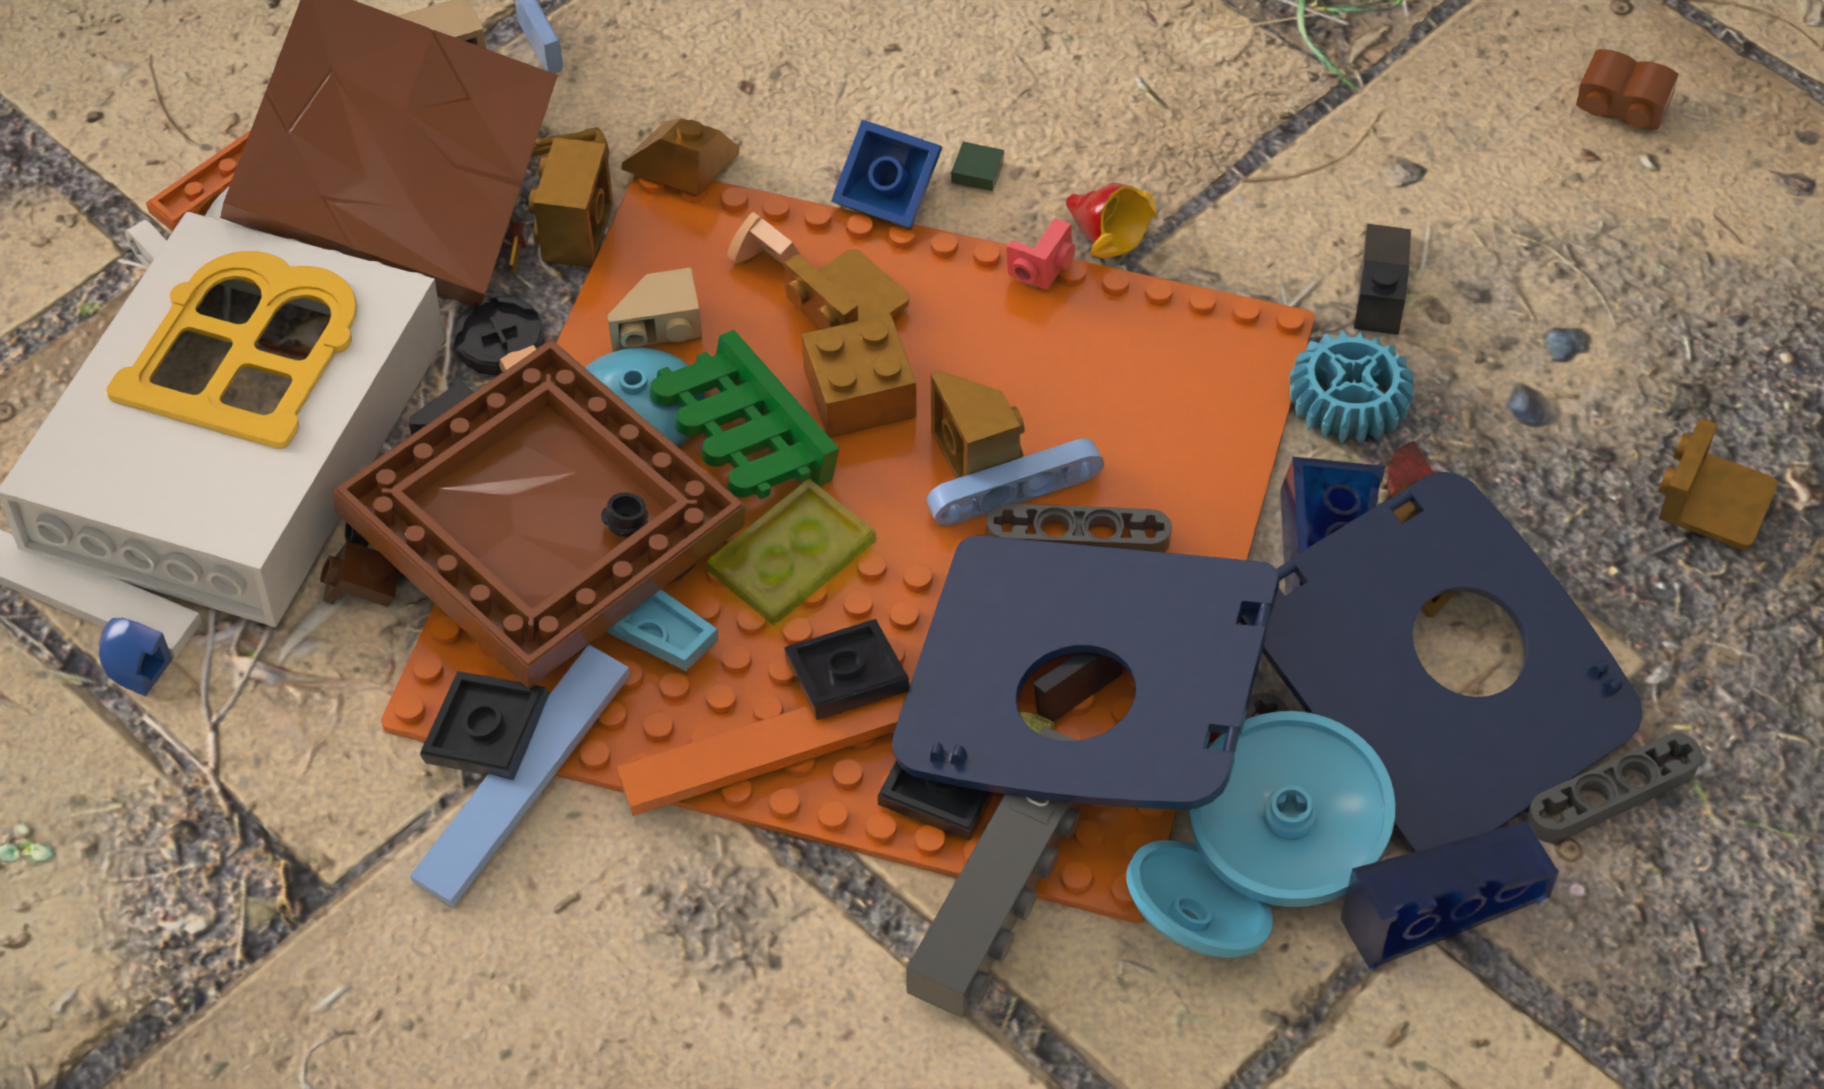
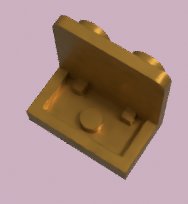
M857 249L847 250L819 270H816L799 254H796L784 263L786 298L821 329L891 314L893 317L909 305L908 292Z
M1699 418L1692 435L1683 432L1673 457V459L1680 461L1677 469L1668 466L1658 492L1666 495L1659 519L1737 549L1749 550L1756 539L1778 482L1770 475L1708 453L1718 424Z

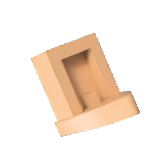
M752 212L733 237L726 254L728 258L737 264L765 251L783 266L786 261L796 254L801 255L791 240L755 212Z

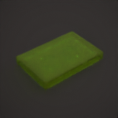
M807 479L706 561L707 571L775 626L875 543L876 531L816 483Z

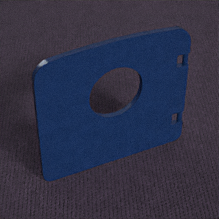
M1436 472L1425 476L1407 487L1405 491L1369 510L1292 557L1290 561L1276 569L1279 581L1295 572L1304 585L1286 596L1278 588L1274 608L1271 611L1266 630L1267 635L1262 653L1307 713L1324 716L1343 724L1362 737L1377 753L1389 774L1394 790L1395 820L1393 829L1421 865L1428 868H1437L1444 865L1528 809L1535 796L1576 777L1624 745L1639 730L1643 717L1641 701L1615 658L1587 618L1533 549L1485 495L1465 477L1452 472ZM1410 501L1419 514L1402 524L1393 511ZM1449 592L1474 593L1488 598L1499 605L1512 618L1522 638L1524 658L1521 671L1515 682L1499 693L1482 697L1458 694L1436 682L1422 666L1414 647L1413 627L1421 607L1436 596ZM1243 609L1240 619L1241 625L1255 626L1259 610Z
M980 535L964 539L956 548L893 734L892 749L899 766L909 775L917 778L1000 794L1052 801L1184 810L1197 809L1212 803L1224 792L1230 780L1235 760L1234 754L1239 735L1242 733L1267 635L1266 630L1270 614L1273 611L1279 588L1278 572L1270 563L1261 561ZM1243 609L1259 610L1255 626L1239 624ZM1073 653L1100 654L1116 660L1130 672L1136 683V694L1133 704L1126 716L1116 726L1099 736L1080 741L1053 740L1033 731L1023 721L1018 712L1019 695L1027 679L1039 667L1060 656ZM1211 731L1227 733L1222 751L1206 749Z

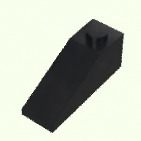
M1367 223L1354 329L1399 335L1408 282L1411 229Z

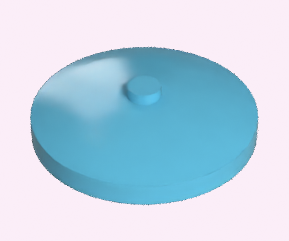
M1278 711L1261 714L1245 720L1234 754L1235 760L1230 780L1224 792L1212 803L1189 810L1192 836L1201 856L1210 869L1231 888L1249 898L1266 904L1284 907H1306L1323 904L1346 895L1362 884L1375 871L1382 861L1392 837L1395 820V796L1391 779L1383 762L1362 737L1343 724L1324 716L1299 711ZM1227 733L1219 736L1208 749L1222 751Z

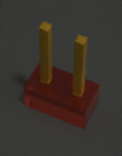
M511 222L509 231L512 244L510 266H512L511 272L515 274L520 248H527L528 234L525 223Z

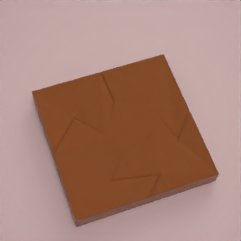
M300 0L224 199L220 218L286 239H295L301 243L327 250H336L342 254L368 261H377L383 265L404 271L421 273L435 279L438 295L470 306L478 302L480 306L486 294L558 75L442 32L431 30L423 25L354 0Z
M552 339L333 489L335 512L425 595L430 597L438 607L528 689L743 528L745 523L746 505ZM618 493H632L642 498L649 514L646 519L648 523L629 537H621L609 530V525H605L601 519L602 510L607 507L608 500Z

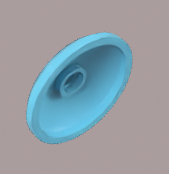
M629 348L605 354L585 367L678 448L692 437L679 433L675 428L677 411L682 408L678 403L660 406L652 402L649 396L651 382L657 378L658 370L668 367L673 372L689 366L680 358L657 349ZM703 392L693 397L700 401L705 399V394Z
M1173 840L1148 843L1136 851L1127 867V886L1139 912L1159 933L1185 949L1215 958L1247 956L1258 951L1272 931L1273 916L1269 904L1249 898L1227 885L1210 869L1194 844Z

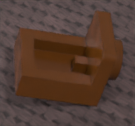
M347 541L335 557L328 556L324 563L320 577L321 583L326 584L323 601L334 604L342 592L388 607L395 598L399 570L379 551Z

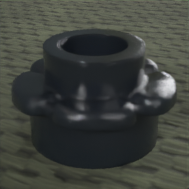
M632 493L613 495L608 500L607 507L601 513L602 522L605 525H609L608 528L611 532L621 537H629L648 523L646 519L649 516L643 499Z

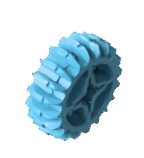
M1342 330L1337 339L1325 333L1320 343L1310 341L1305 352H1299L1295 360V366L1290 373L1289 384L1291 386L1289 396L1291 403L1295 405L1297 417L1306 418L1308 430L1320 427L1323 439L1330 434L1338 435L1341 444L1347 437H1354L1361 445L1366 439V435L1379 441L1384 431L1393 433L1398 426V422H1404L1408 415L1409 404H1412L1414 396L1413 371L1407 369L1408 364L1406 363L1405 356H1396L1395 345L1381 346L1379 336L1370 341L1364 339L1362 331L1356 337H1348ZM1320 380L1322 383H1324V384L1326 385V386H1325V390H1326V391H1324V390L1320 387V385L1318 384L1317 381ZM1378 384L1383 388L1385 394L1378 390Z

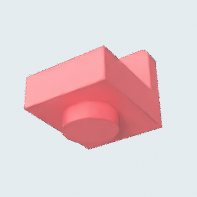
M1055 218L1035 248L1011 241L1006 247L1008 274L1023 283L1033 284L1048 290L1061 269H1067L1074 258L1075 244L1072 243L1071 223Z

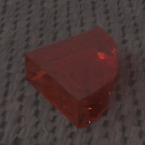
M1411 441L1399 448L1390 460L1386 482L1390 498L1403 485L1414 484L1425 476L1434 474L1415 441Z

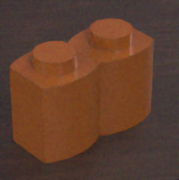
M1598 49L1595 51L1580 83L1576 105L1595 116L1618 117L1635 128L1658 130L1673 98L1679 74L1659 63L1637 62L1621 52Z

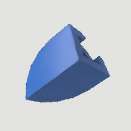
M112 618L105 625L101 633L99 659L107 677L124 688L146 696L172 661L163 633L126 618Z

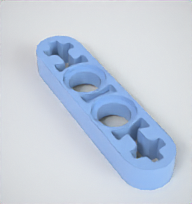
M1087 438L1077 439L938 485L928 494L926 503L938 525L951 526L986 515L1000 504L1023 503L1086 482L1099 474L1103 469L1104 460L1094 441Z

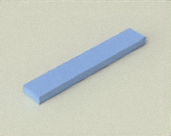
M588 644L550 693L514 780L492 774L486 776L412 872L410 878L413 884L452 908L455 907L631 674L628 666Z

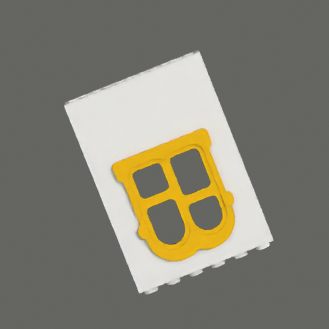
M186 212L1 484L0 502L17 548L108 575L135 586L277 627L341 517L335 512L333 489L374 461L445 340L435 279L421 273L408 272L386 266L377 261L356 258L336 250H327L301 243L295 239H286L227 223L214 217H205ZM217 284L262 296L256 310L244 324H234L199 314L197 308L206 294ZM286 303L331 315L328 325L309 356L304 360H293L258 350L255 347L275 313ZM184 331L233 343L205 389L197 395H190L151 383V378L180 334ZM249 367L292 380L291 385L271 414L261 415L221 402L223 395L241 368Z

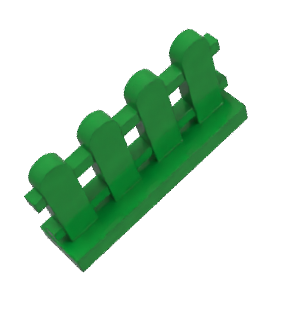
M735 330L719 335L715 356L711 357L707 352L697 355L696 363L673 372L668 367L658 370L657 378L651 382L649 396L652 402L660 406L678 403L682 407L677 411L675 428L679 433L685 436H695L701 433L706 435L707 439L704 440L701 450L703 462L714 467L729 463L734 468L730 471L727 482V489L734 496L745 498L756 494L759 499L770 496L773 486L796 478L799 483L811 479L817 487L833 480L840 448ZM716 387L721 392L700 401L693 397ZM741 417L746 421V423L724 432L719 427ZM767 447L773 452L751 462L745 457Z

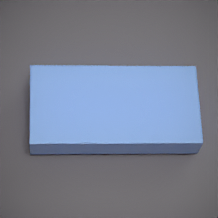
M515 0L518 22L546 71L553 74L562 71L563 62L560 40L537 0Z

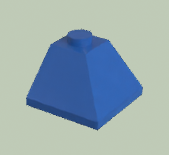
M861 120L831 202L912 230L943 147L878 124Z

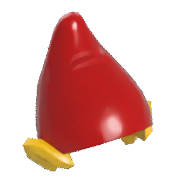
M1110 183L1087 194H1072L1066 199V206L1079 229L1093 243L1090 255L1101 259L1124 255L1137 248L1148 230L1150 219L1157 217L1155 199L1150 191L1144 190L1142 192L1133 186L1121 183Z

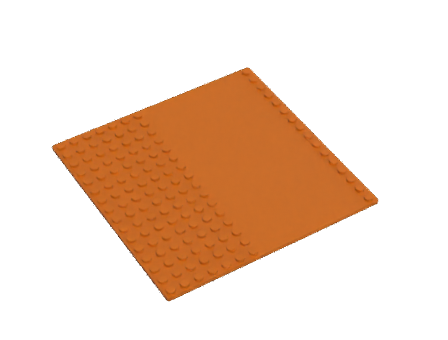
M634 175L556 342L563 350L583 367H586L605 354L614 352L612 351L607 315L646 274L691 268L699 306L702 337L688 339L683 342L642 346L640 348L661 350L691 365L696 363L697 355L707 352L711 357L715 356L719 335L735 330L826 433L804 370L802 334L821 330V328L786 298L784 289L786 284L785 267L769 254L762 251L756 256L737 264L726 256L733 237L748 216L755 212L791 240L801 256L816 270L821 269L847 250L857 249L908 292L909 305L893 316L892 319L916 381L917 417L830 437L840 449L833 480L817 487L811 479L799 483L796 478L773 486L770 496L759 499L756 494L745 498L737 497L746 505L744 527L700 559L695 567L681 579L673 581L661 589L718 629V641L687 671L607 632H604L589 643L594 648L628 666L631 675L555 775L624 793L617 776L616 766L808 706L809 704L786 661L784 647L873 619L877 620L906 674L915 672L956 548L960 542L968 537L986 536V519L988 516L986 514L959 524L940 526L935 522L926 503L928 494L934 488L956 479L931 432V373L937 371L1002 391L1009 406H1016L1022 415L1025 432L1020 434V444L1024 457L1077 439L1087 438L1094 441L1104 460L1103 469L1098 475L1086 482L1019 504L1158 510L1166 514L1172 525L1171 541L1165 553L1248 560L1291 407L1289 396L1291 386L1289 384L1290 373L1295 366V360L1299 352H1305L1308 346L1315 315L1313 312L1301 308L1076 259L1072 260L1067 269H1061L1047 290L1033 284L1023 283L1008 274L1007 244L916 224L913 225L911 230L861 212L714 180L699 195H695ZM717 387L704 392L705 398L721 393ZM741 417L719 427L724 432L744 424L746 421ZM704 433L692 436L684 445L679 447V449L727 489L729 473L734 468L729 463L714 467L703 462L701 459L702 444L707 439ZM767 447L745 457L751 462L773 452ZM1057 522L1048 523L1042 528L1045 534L1052 537L1062 536L1068 531L1063 524ZM1003 523L1002 532H1012V524ZM1028 523V534H1033L1034 523ZM1097 524L1089 530L1093 536L1100 539H1106L1115 534L1114 529L1105 524ZM1124 527L1123 538H1129L1130 527ZM1145 529L1146 537L1155 538L1154 529ZM434 604L381 718L382 727L387 733L425 742L457 671L516 682L520 681L440 607ZM587 646L535 685L546 687L550 694ZM1076 653L1060 656L1039 667L1027 679L1019 695L1018 712L1027 726L1040 734L1043 727H1046L1078 741L1090 739L1112 729L1129 712L1136 694V683L1132 675L1123 666V674L1048 725L1037 716L1034 682ZM893 732L669 805L958 878L1005 794L994 793L970 841L878 805L877 795L896 762L892 749ZM1081 804L1078 809L1081 811L1078 826L1071 839L1068 840L1063 837L1056 849L1059 851L1057 864L1049 879L1040 878L1034 889L1037 892L1036 898L1133 923L1144 922L1146 919L1136 907L1127 886V867L1136 851L1142 846L1154 841L1169 840L1177 809Z

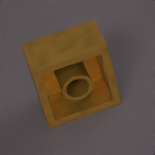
M554 137L549 155L543 154L540 161L539 186L532 187L529 196V212L535 214L536 217L533 239L535 243H540L542 262L591 268L600 250L613 207L606 143Z
M891 314L802 334L804 370L826 434L829 437L917 417L916 381Z

